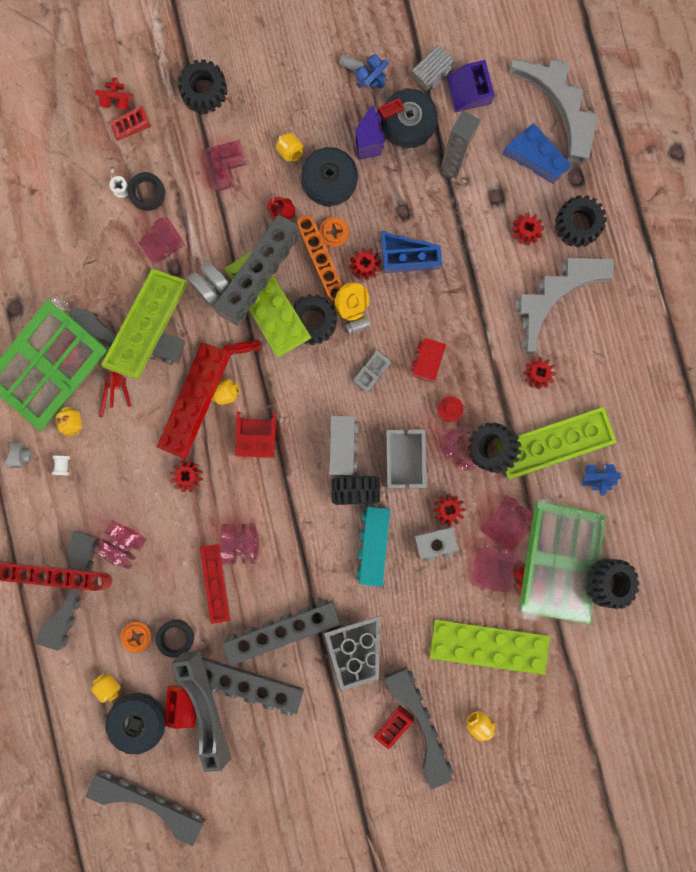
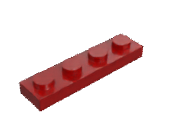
M220 544L201 546L200 553L210 622L214 624L230 621Z

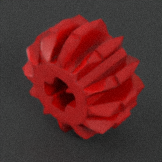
M529 212L525 214V217L520 214L518 220H514L513 225L515 227H512L511 232L516 233L513 236L514 239L520 238L519 244H522L523 241H525L527 246L531 242L536 244L538 242L537 238L543 236L541 231L544 230V226H540L542 219L536 221V214L532 218ZM525 227H526V228H529V227H530V228H531V231H529V230L525 231L524 228H525Z
M361 248V254L355 251V257H350L352 264L349 265V268L354 269L352 272L353 276L359 273V280L365 276L366 281H368L369 275L375 278V271L380 272L381 268L377 265L381 264V260L376 259L378 253L371 255L372 249L365 253V249ZM363 261H366L368 264L367 268H364V265H362Z
M539 357L537 361L534 358L531 359V364L527 363L525 365L528 370L523 371L524 375H529L525 382L531 380L530 387L532 388L536 384L537 390H540L542 385L544 388H548V382H554V379L550 376L556 375V372L551 371L555 365L548 366L549 359L543 363L542 357ZM542 371L543 374L541 376H537L536 372Z
M188 460L187 465H185L184 461H180L181 468L178 465L173 466L177 472H170V475L176 476V478L170 481L171 483L178 482L174 488L179 489L182 486L181 492L185 493L187 487L189 492H193L192 485L199 488L200 485L196 481H203V478L197 476L202 474L203 471H195L199 465L196 463L192 466L191 460ZM184 472H185V473L190 472V474H189L190 480H186V479H185V481L183 480V479H184V475H183Z
M447 494V501L443 496H440L439 498L442 503L434 502L436 506H439V509H433V512H439L435 519L438 520L442 517L441 525H444L446 520L449 527L452 526V520L458 525L459 521L456 517L464 519V516L459 514L460 511H466V508H459L464 502L459 501L456 503L457 495L451 500V494ZM453 506V514L449 513L447 515L445 513L447 511H444L445 507Z

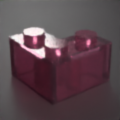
M236 140L203 149L215 192L233 188L229 169L247 165L241 141Z
M168 217L156 220L151 227L154 232L144 235L141 241L138 242L153 265H156L185 246V243Z

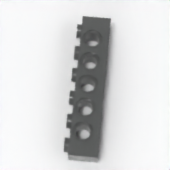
M280 215L275 218L213 307L220 317L236 326L245 319L251 305L256 303L258 295L267 287L271 276L278 271L280 263L289 255L294 243L298 242L301 232L296 223Z
M326 599L316 603L317 607L310 609L307 606L298 610L299 614L292 616L289 613L281 616V620L275 623L273 620L262 623L263 627L259 629L251 627L244 630L243 635L237 636V634L225 637L226 641L222 643L229 665L232 666L340 625L333 601L328 602ZM314 613H321L323 620L316 623L312 620V615ZM302 620L305 627L300 630L296 629L294 621ZM279 626L284 627L286 635L278 636L276 628ZM260 633L267 635L268 641L266 643L258 641ZM240 641H248L250 644L249 649H241Z
M202 657L205 670H209L212 673V678L208 679L212 692L220 690L226 692L225 695L231 698L239 696L244 698V701L247 703L255 704V702L263 704V707L266 709L274 710V708H277L283 714L292 716V714L297 715L304 688ZM221 676H228L231 683L228 685L223 684ZM242 681L247 682L249 689L246 691L240 689L239 683ZM265 687L268 690V694L260 696L258 688ZM284 693L287 700L279 702L276 699V695Z

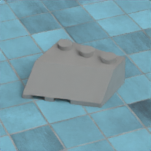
M380 616L356 621L322 632L339 690L343 691L379 679Z

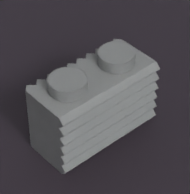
M437 45L411 70V77L426 92L430 88L433 90L439 84V79L443 75L446 77L451 73L454 59L440 45Z

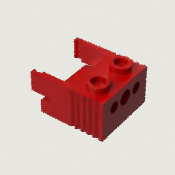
M237 411L235 456L275 458L276 413H273L274 416L271 420L242 419L240 417L241 412Z

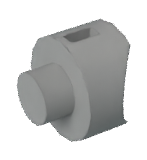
M8 442L10 452L5 461L6 467L24 468L26 462H31L32 450L26 449L23 442Z

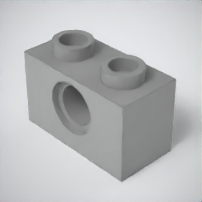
M453 527L414 536L419 559H424V562L435 560L436 555L443 554V557L452 556L454 551L458 550ZM438 539L441 542V548L435 551L432 549L431 543L433 540Z

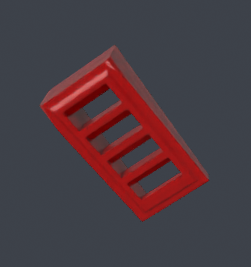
M143 106L109 122L117 141L151 127ZM141 116L142 122L139 123L137 117ZM132 119H134L136 125L132 126V123L130 121ZM125 122H127L129 126L127 130L124 126ZM119 124H120V126H121V128H122V131H123V132H121V133H119L118 128H117V125H119Z
M399 705L374 735V738L389 750L413 723L414 716ZM393 721H396L401 727L399 728ZM388 727H390L392 730H394V731L396 732V734H394L393 732H391V731L388 729ZM385 733L392 739L389 741L382 734Z

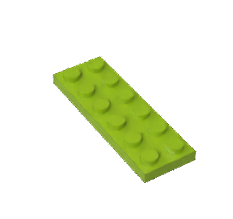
M252 251L224 268L231 281ZM272 275L267 287L260 292L256 303L251 305L249 311L274 353L279 358L311 339V336Z
M155 269L150 271L101 364L103 368L139 380L187 286L186 280Z
M602 407L519 435L517 441L521 442V447H518L519 450H522L521 455H517V458H519L518 462L514 461L513 464L515 466L513 468L508 467L505 475L507 480L617 443L605 408ZM502 442L495 444L498 455L502 450Z
M435 619L429 658L545 675L550 636Z

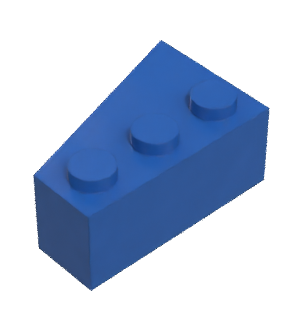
M534 123L509 143L502 155L512 158L521 166H526L533 173L552 184L561 178L571 167L570 162Z
M381 231L384 273L438 270L441 268V245Z

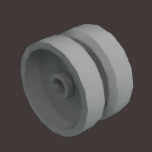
M207 260L200 266V270L206 278H203L198 272H193L187 279L213 308L220 299L216 293L219 292L222 295L229 286V283L223 274Z

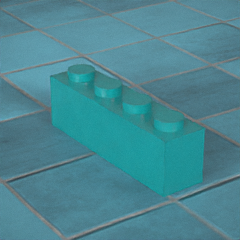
M367 507V511L363 510L362 522H365V530L361 529L360 541H363V549H359L358 552L361 568H357L356 580H359V585L383 587L390 509Z

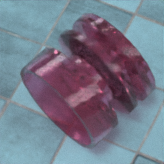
M111 520L104 531L111 539L101 538L99 542L105 547L97 545L94 551L113 565L131 569L133 563L128 559L136 560L137 558L131 552V549L141 551L147 539L129 527Z
M250 523L249 532H247L246 524H242L241 532H237L236 524L221 525L220 552L222 565L236 564L238 555H241L243 564H247V555H250V563L256 564L259 553V534L256 529V523Z

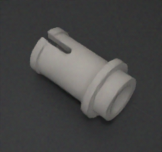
M343 54L339 65L342 68L346 67L355 72L364 63L350 57V54Z
M367 316L352 322L348 321L345 324L348 334L355 335V332L371 327Z

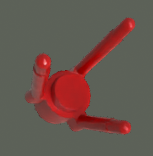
M107 372L99 417H103L108 389H110V408H113L114 390L120 389V385H122L127 406L131 407L126 378H122V374Z

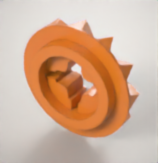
M330 217L321 224L319 233L325 244L329 247L337 248L345 244L349 238L350 230L348 224L343 219ZM333 225L336 231H340L336 239L333 237V234H329V232H332Z
M138 621L127 624L120 636L123 647L132 653L143 652L150 646L152 640L151 630L146 624ZM133 632H136V634L143 633L142 637L139 638L140 643L137 640L129 641L134 636Z

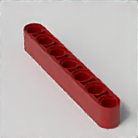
M0 561V581L90 591L106 590L112 584V578L106 572ZM27 570H28V572H29L28 578H27V576H26V571H27ZM44 572H46L47 574L46 580L44 578ZM62 574L65 576L64 582L62 581ZM80 576L83 577L82 584L80 583ZM99 577L102 580L101 586L98 584Z

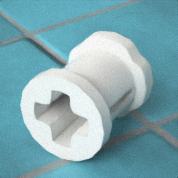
M120 176L113 177L109 185L115 196L118 198L127 197L128 184L125 179Z
M52 456V459H54V471L51 475L69 476L67 471L70 456Z

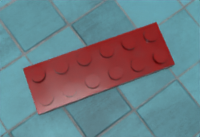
M203 342L201 343L159 439L157 448L186 460L230 359L231 352Z

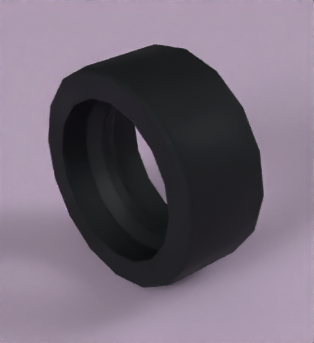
M148 172L135 175L129 182L127 189L133 204L144 211L155 210L161 206L166 194L161 180L153 173ZM150 181L157 187V196L150 202H142L136 197V188L142 182Z
M171 620L164 623L156 634L158 650L170 658H178L182 653L188 652L194 642L192 628L182 620ZM178 627L185 632L186 643L181 649L172 650L165 645L164 634L169 628Z

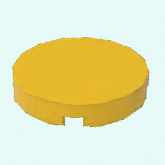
M348 282L337 292L335 298L336 312L340 317L349 321L357 320L364 315L365 308L367 309L369 306L368 290L359 283Z

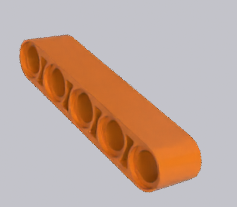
M308 215L301 216L297 223L301 232L300 236L328 300L335 305V298L331 296V293L339 291L342 283L313 218ZM303 223H310L311 227L305 230L301 227ZM313 239L319 242L315 247L309 245V242ZM322 256L326 258V262L319 264L316 262V259ZM329 273L334 276V279L326 281L323 277Z

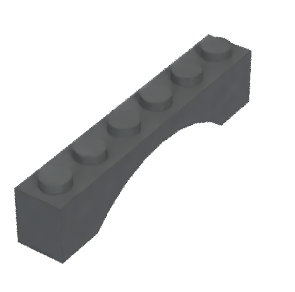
M463 110L451 130L440 168L442 174L448 178L453 177L457 179L468 158V148L481 121Z
M73 307L70 316L97 340L107 342V346L111 347L117 335L107 330L92 312ZM163 334L150 359L155 360V357L163 359V363L173 365L175 362L179 364L186 342L183 339Z
M73 531L67 548L72 569L92 571L94 553L97 554L100 548L99 537L80 531ZM80 576V583H81V584L83 583V577H82V576ZM70 588L67 598L59 611L41 625L35 644L56 651L66 647L69 640L67 633L69 628H72L74 625L75 617L73 616L75 610H78L82 601L80 595L84 590Z
M200 651L185 652L172 662V667L177 682L186 690L195 708L199 727V756L204 772L222 771L231 760V755Z
M406 667L384 676L392 697L407 706L422 726L426 745L422 768L431 790L452 781L451 774L454 771L450 762L446 763L443 758L446 752L442 743L438 745L435 737H438L435 726H430L428 719L431 717L427 707L422 708L420 701L423 700L420 690H415L412 684L415 682L412 671L407 672Z
M99 770L95 774L85 796L86 798L102 805L114 802H129L147 807L165 821L175 839L193 847L205 821L200 813L196 811L189 812L181 804H172L161 795H152L148 793L149 791L146 788L140 786L137 788L124 778H115L109 771Z

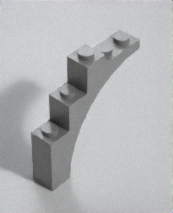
M522 59L512 60L508 74L522 78L535 85L548 96L560 113L567 132V160L585 164L590 156L598 115L588 110L579 111L583 89L575 85L565 86L569 64L564 63L562 60H551L548 67L541 63H526Z
M567 258L561 266V275H564V277L544 276L538 284V293H541V295L521 294L515 302V311H518V317H526L522 323V328L525 330V338L523 337L522 349H525V354H534L536 352L538 334L542 322L551 307L565 294L581 286L611 281L614 278V259Z

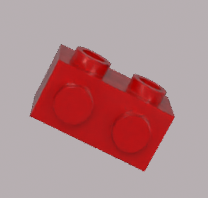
M424 338L423 342H418L416 353H419L417 361L413 360L410 371H413L412 377L434 383L446 344Z
M169 685L164 725L174 729L195 727L197 716L188 693L182 685Z

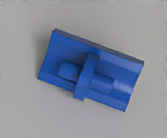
M373 54L366 60L371 67L369 71L363 65L354 72L359 80L356 83L358 88H361L363 85L368 86L369 84L372 89L375 87L382 89L385 86L383 79L386 75L382 71L390 63L387 59L381 60L377 54Z
M614 464L604 465L603 473H597V466L587 465L582 485L592 486L593 491L599 490L600 496H605L606 490H612V485L618 484L621 474L617 473Z

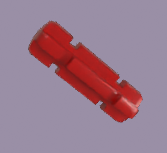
M253 340L250 343L247 341L235 343L232 346L231 344L224 345L223 349L231 352V355L233 353L241 354L251 352V350L259 351L261 350V344L259 340Z

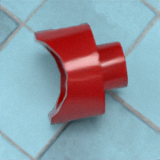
M272 197L268 201L267 210L273 220L278 215L288 220L294 217L296 209L289 198Z
M454 396L443 398L437 407L439 418L446 422L457 421L464 411L461 400Z

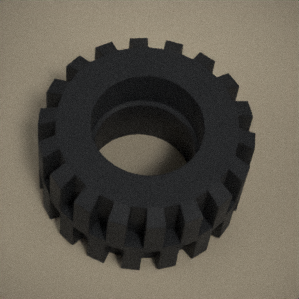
M201 59V62L194 60L192 65L189 62L186 64L187 69L183 68L181 70L182 75L178 77V88L185 105H188L192 111L195 109L196 113L203 111L204 114H208V110L216 111L215 107L220 108L222 106L221 101L225 102V95H227V85L223 72L220 71L218 65L214 66L212 61L206 63L205 59ZM201 80L212 82V88L206 93L199 94L193 91L194 85Z
M577 195L575 199L572 197L563 204L555 218V222H557L555 230H559L557 235L558 237H563L562 241L564 243L568 241L569 246L576 244V247H581V245L585 247L593 243L605 229L607 217H604L606 214L605 209L601 210L603 205L596 203L597 199L593 197L590 200L588 195H585L584 198L581 195ZM581 213L585 215L590 222V228L587 230L576 228L572 224L571 214Z
M308 294V297L305 298L302 296L298 302H294L293 306L301 322L303 315L310 310H317L324 316V324L316 330L306 328L311 339L304 343H310V345H315V343L322 344L323 341L329 340V337L334 334L337 326L336 310L333 308V304L328 302L325 297L321 298L317 294L315 296Z
M488 422L485 423V427L480 425L478 431H473L474 437L469 438L471 445H468V450L471 451L469 456L473 458L472 462L475 465L492 473L506 472L508 467L513 468L515 466L513 462H518L519 458H517V455H521L522 450L518 449V447H521V442L517 441L519 437L514 434L512 429L496 422L492 424ZM500 438L502 450L498 456L490 459L487 452L488 445L493 439Z
M349 476L331 479L332 503L335 505L376 504L380 502V478L376 476Z
M618 559L597 560L596 564L590 566L591 570L587 571L588 578H585V582H587L585 589L589 591L587 595L589 598H592L594 604L613 609H623L632 604L631 600L634 601L636 599L635 594L639 592V589H637V585H639L637 577L639 576L634 572L635 568L630 566L629 562ZM612 576H613V578H614V587H613V590L611 591V589H610V581H611V578H612Z

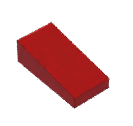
M398 98L378 107L377 111L381 119L385 120L403 111L405 108Z

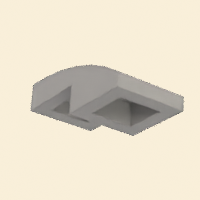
M376 350L353 381L369 392L392 361Z

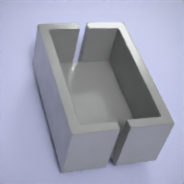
M331 416L330 476L349 477L353 476V473H357V460H353L354 453L357 454L358 441H354V434H358V421H355L353 416Z
M386 430L387 489H405V485H408V489L427 488L426 430H407V435H404V430Z

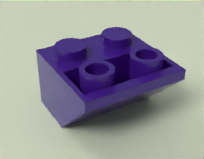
M486 60L466 64L447 75L446 78L455 113L492 104L495 95Z
M374 106L369 108L355 129V144L359 160L381 156V149H384L383 142H385L383 130L380 131V114L375 112Z

